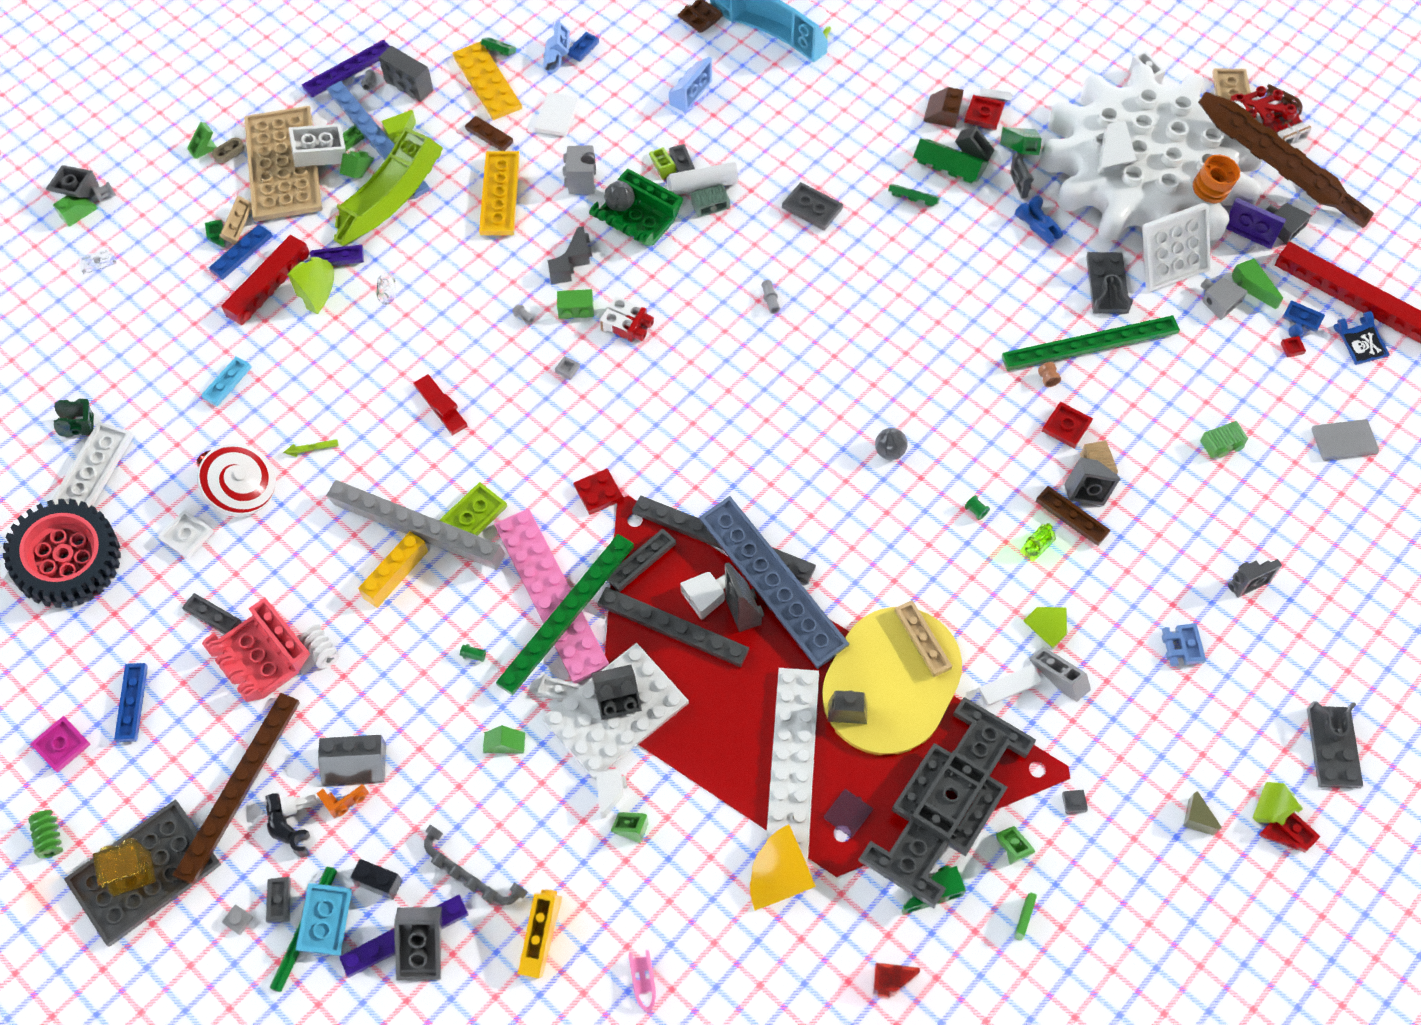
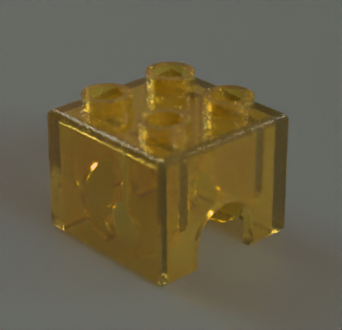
M134 838L125 839L121 842L122 844L114 847L104 846L100 848L99 852L93 853L98 885L106 888L105 884H107L109 893L113 896L156 882L151 852Z

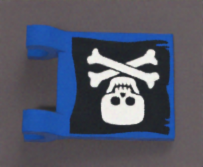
M1371 311L1365 312L1363 314L1364 317H1360L1359 320L1362 324L1360 326L1348 329L1345 318L1337 320V324L1333 325L1334 330L1341 335L1355 365L1385 358L1390 355L1374 324V316Z

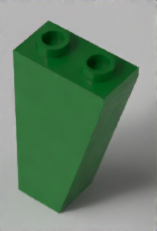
M1002 127L1001 145L1021 154L1040 156L1042 137L1036 129Z

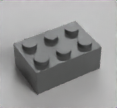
M392 45L378 57L384 76L383 79L387 84L395 86L399 91L405 92L412 99L420 102L434 91L428 66Z

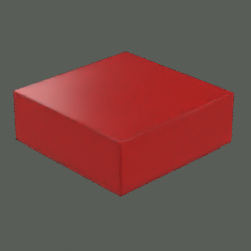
M1299 336L1282 339L1280 343L1287 358L1303 355L1306 352Z
M446 393L431 404L432 408L443 418L458 408V405Z

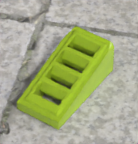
M664 147L648 152L662 180L666 179L670 174L677 173L675 163Z

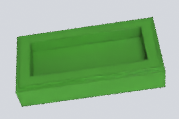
M1030 892L1025 898L1014 938L1022 941L1025 937L1038 894Z

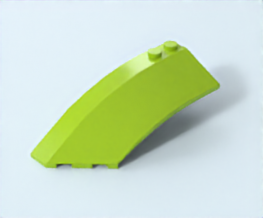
M405 127L390 154L373 176L342 204L337 203L339 215L335 219L337 234L334 235L333 241L345 246L375 229L405 204L432 171L434 163L441 156L443 147L428 136Z

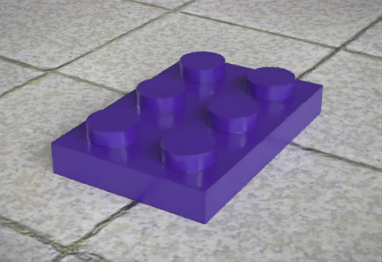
M1236 198L1229 212V222L1226 229L1272 249L1286 219Z

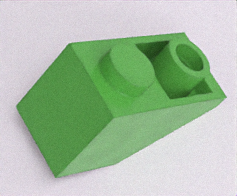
M361 150L343 153L339 173L351 178H362L374 161V157L369 156L368 152Z

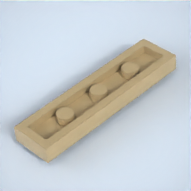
M911 600L895 607L896 615L932 676L936 677L951 670L952 665L914 601Z

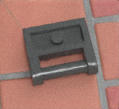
M1017 152L1012 157L1010 175L1021 199L1028 197L1034 178L1025 165L1023 154Z

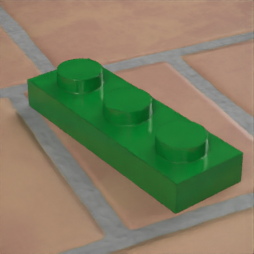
M893 183L889 184L888 191L892 192L891 195L901 197L904 195L910 201H925V205L932 207L935 204L938 205L941 199L940 196Z

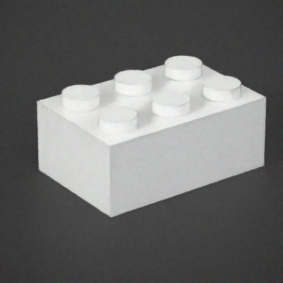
M341 124L289 128L295 167L341 163L343 153H346Z

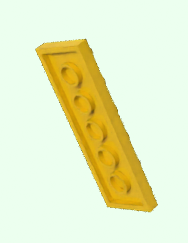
M481 41L452 52L454 60L493 121L523 109L521 102L485 46L481 45Z
M486 151L479 224L480 236L514 235L520 163L519 151Z

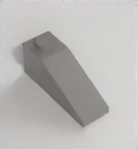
M1042 647L1029 658L1063 694L1078 702L1091 691L1086 672L1046 647Z

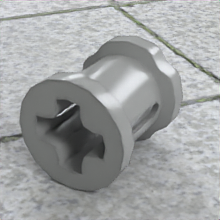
M109 181L103 186L93 188L100 202L106 197L116 195Z

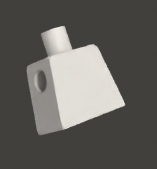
M706 572L680 583L681 593L701 620L725 600V592L723 590L725 588V575L715 580L710 572Z

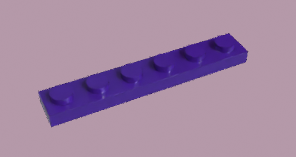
M384 39L302 83L303 90L310 98L315 97L327 90L328 87L339 81L342 82L378 62V57L390 45Z
M460 894L435 906L442 907V929L469 916ZM394 928L339 956L348 978L395 954Z

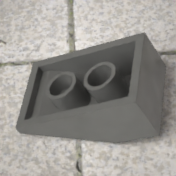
M397 907L394 919L396 981L441 980L442 907Z

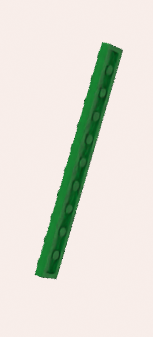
M1171 315L1003 352L1001 357L1006 370L1011 371L1178 334L1180 328L1174 316Z
M619 534L615 536L496 681L498 687L512 696L516 693L634 548V543Z

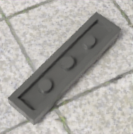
M662 528L625 559L608 578L607 582L620 592L675 546L676 540Z

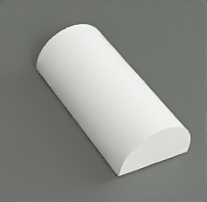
M735 161L673 173L666 178L668 190L677 195L704 190L705 188L720 184L724 186L737 184L739 181L738 168Z

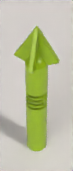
M338 439L300 446H296L293 443L283 453L297 457L298 453L337 447L339 442Z

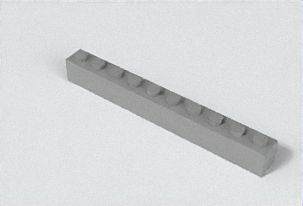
M335 479L326 494L335 506L405 534L411 531L429 544L496 571L506 555L500 544Z

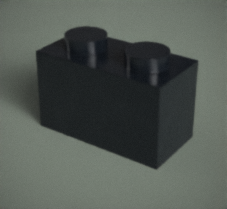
M361 858L350 876V879L356 886L394 900L403 882L398 873Z

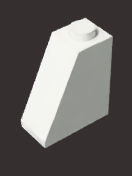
M1112 121L1106 127L1102 140L1098 174L1125 168L1127 165L1134 164L1137 160L1126 121Z

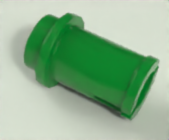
M467 643L462 645L460 656L463 659L470 658L483 662L487 651L471 647Z

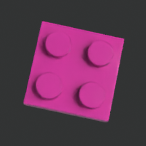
M64 715L30 743L57 773L91 745Z

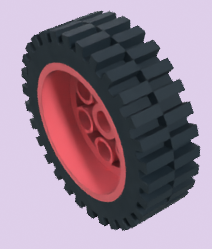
M58 499V504L56 505L53 500L47 501V507H43L41 503L37 504V511L33 512L31 508L26 511L28 517L24 518L20 515L17 518L20 524L16 525L13 523L10 527L13 534L8 532L5 538L9 543L3 544V549L5 550L3 559L5 560L4 565L8 574L27 598H32L38 604L42 602L47 607H50L51 602L55 608H61L62 602L65 603L67 608L73 607L72 601H77L78 605L84 604L82 599L84 597H88L91 601L95 598L92 594L93 592L97 591L101 594L104 592L102 585L104 584L108 587L111 584L109 576L115 578L117 574L115 568L120 566L118 558H121L120 544L110 522L94 506L88 507L86 502L83 501L78 506L75 499H70L69 504L64 499ZM64 537L61 541H56L57 538ZM83 540V543L80 545H75L76 542ZM49 550L47 554L41 555L43 551ZM63 554H68L66 558H60ZM88 557L85 562H80L82 558ZM54 567L52 571L45 572L47 568ZM68 571H73L71 575L65 576Z

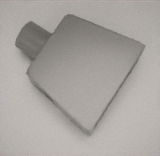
M1206 278L1200 285L1206 291L1202 299L1203 303L1219 320L1225 318L1244 301L1248 292L1226 278H1220L1216 283Z

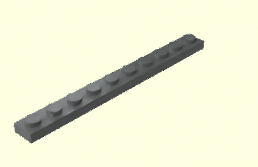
M642 495L639 496L632 509V514L722 549L700 522L699 518ZM773 548L795 577L809 584L816 569V564Z

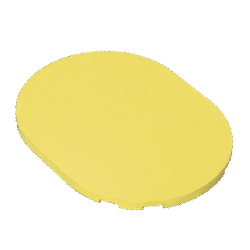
M888 607L866 615L852 627L845 638L849 642V646L836 654L827 671L822 691L824 711L827 719L828 702L835 691L851 690L865 693L868 704L867 724L830 722L836 733L844 741L861 751L875 755H897L911 751V749L923 744L937 729L957 690L962 674V657L959 646L952 633L943 623L919 610L950 661L952 665L951 670L933 677L896 615L895 607Z

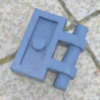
M1197 623L1177 625L1175 627L1176 633H1171L1170 627L1162 628L1163 635L1161 638L1162 642L1166 645V658L1170 661L1171 667L1179 665L1177 658H1183L1184 665L1205 663L1206 657ZM1178 641L1180 649L1175 650L1173 642Z

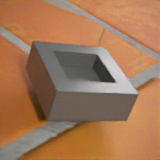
M1084 789L1062 792L1066 814L1088 811Z

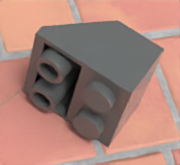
M631 664L591 673L601 720L642 711L635 673Z

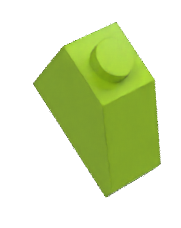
M413 109L381 120L384 132L393 144H396L405 127L413 130L416 125Z

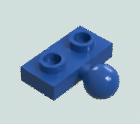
M1291 300L1282 318L1295 323L1288 330V334L1292 338L1303 335L1302 327L1317 332L1325 314Z

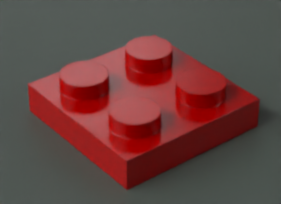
M973 94L964 123L997 130L1005 102Z
M1060 401L1043 426L1042 432L1075 449L1094 418Z
M608 468L573 482L574 488L589 515L624 500Z

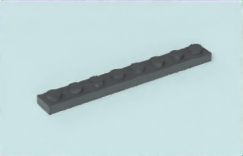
M608 587L605 588L597 602L598 607L738 667L742 666L749 652V647Z

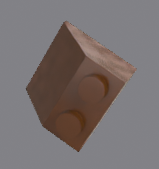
M946 87L930 95L923 122L956 128L964 90Z

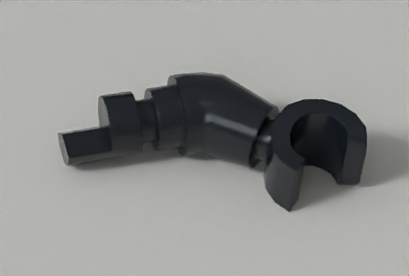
M272 793L266 795V812L269 816L266 826L269 835L273 839L290 844L294 854L298 857L309 856L310 853L305 846H297L302 839L308 840L310 838L309 831H296L287 824V820L281 814L280 794Z

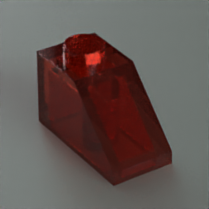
M876 962L872 994L877 995V998L891 999V996L895 997L919 976L920 967Z

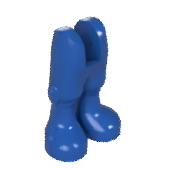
M1037 195L1029 204H1021L1015 210L1014 215L1026 222L1030 229L1046 243L1051 244L1054 242V238L1057 240L1062 238L1063 232L1058 224L1042 211L1041 208L1044 201L1040 195Z

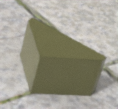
M1198 791L1194 792L1188 800L1183 827L1214 836L1221 830L1222 826Z

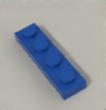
M258 224L209 267L210 272L224 280L273 237L272 233Z
M146 663L125 664L114 736L116 742H137L148 670Z

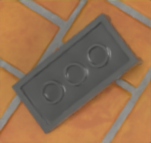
M1087 252L1086 261L1093 313L1129 314L1133 298L1128 296L1123 252Z
M1313 701L1307 707L1318 787L1361 789L1364 786L1351 712L1356 706V702H1351L1347 707L1322 706L1317 701Z

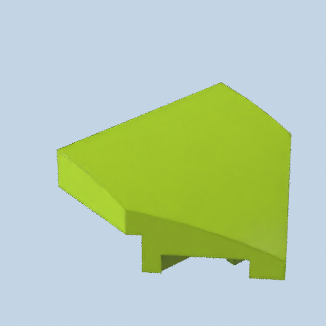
M1036 607L1023 622L1054 649L1068 633L1067 607Z
M1266 782L1252 818L1257 823H1275L1277 821L1283 825L1289 815L1295 813V811L1299 813L1303 810V807L1298 803L1295 793L1285 783Z

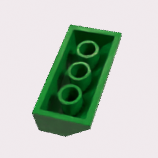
M920 138L913 158L917 159V163L925 166L928 163L933 165L932 169L940 172L943 169L948 171L947 175L955 178L961 176L963 181L970 184L979 181L989 163L928 138Z

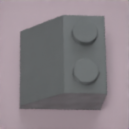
M61 165L45 189L49 192L73 197H92L95 193L93 188H98L99 184L93 171Z
M1080 457L1064 485L1069 500L1104 506L1119 483L1120 477L1098 460Z

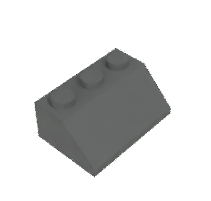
M382 734L319 738L318 763L322 786L385 782L386 742Z

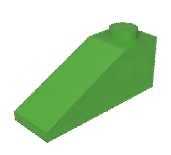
M1255 258L1237 264L1231 275L1233 281L1238 286L1247 290L1248 294L1270 307L1278 309L1284 297Z

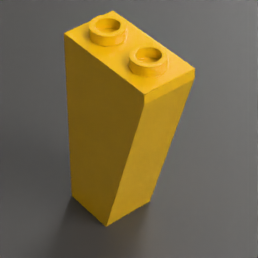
M541 889V892L534 893L517 973L519 975L538 979L543 977L563 897L557 895L558 891Z

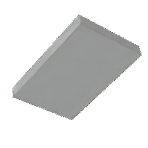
M1368 419L1313 425L1311 428L1323 461L1378 454L1380 451Z

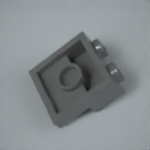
M1278 559L1272 562L1267 560L1261 565L1257 560L1251 563L1245 562L1233 574V579L1228 582V587L1239 598L1270 583L1282 564Z

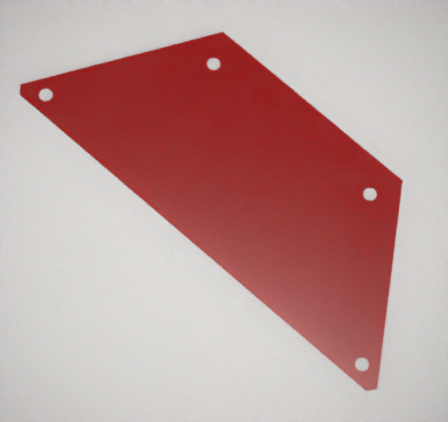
M629 495L623 497L624 500L617 503L614 538L619 534L634 543V548L625 559L662 528L676 540V545L628 584L620 593L749 647V652L742 666L738 667L608 611L605 656L609 664L637 643L689 700V704L638 745L767 831L779 668L819 671L808 859L837 878L865 866L859 862V858L870 841L890 852L909 822L891 811L893 805L932 745L935 743L952 753L970 727V725L953 716L954 711L962 700L953 696L940 724L932 736L923 744L911 749V751L897 755H875L851 746L836 733L831 723L828 722L824 711L823 684L827 671L835 657L817 669L756 591L757 600L755 602L757 606H761L764 613L762 625L739 632L726 599L701 620L681 593L680 583L706 572H710L716 580L725 575V563L729 562L745 579L750 589H753V587L728 556L707 543L642 518L641 525L637 527L630 526L627 520L632 515V509L637 500ZM610 585V589L617 591L614 587ZM832 621V623L836 626L840 633L846 638L849 631L844 627L840 626L839 624L835 623L834 621ZM1033 745L1026 759L1007 748L990 777L1008 787L994 811L1071 779L1069 766ZM1033 762H1040L1044 765L1046 772L1042 777H1035L1030 773L1029 766ZM952 791L945 793L948 799L954 800L957 798L956 794ZM839 826H845L850 830L851 836L849 840L840 842L834 837V830Z

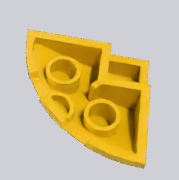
M789 824L773 833L754 859L750 882V895L754 910L767 907L816 887Z

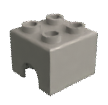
M568 145L567 152L563 153V162L566 163L562 167L563 176H566L564 177V187H568L569 194H595L594 175H596L594 146Z

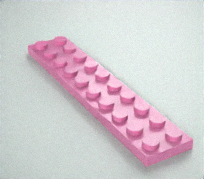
M528 508L494 523V526L544 624L571 589ZM581 611L554 645L572 682L575 684L592 677L591 673L599 672L609 665L590 625Z

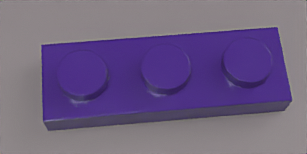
M361 244L310 250V258L319 257L323 260L325 259L332 266L364 263V248Z

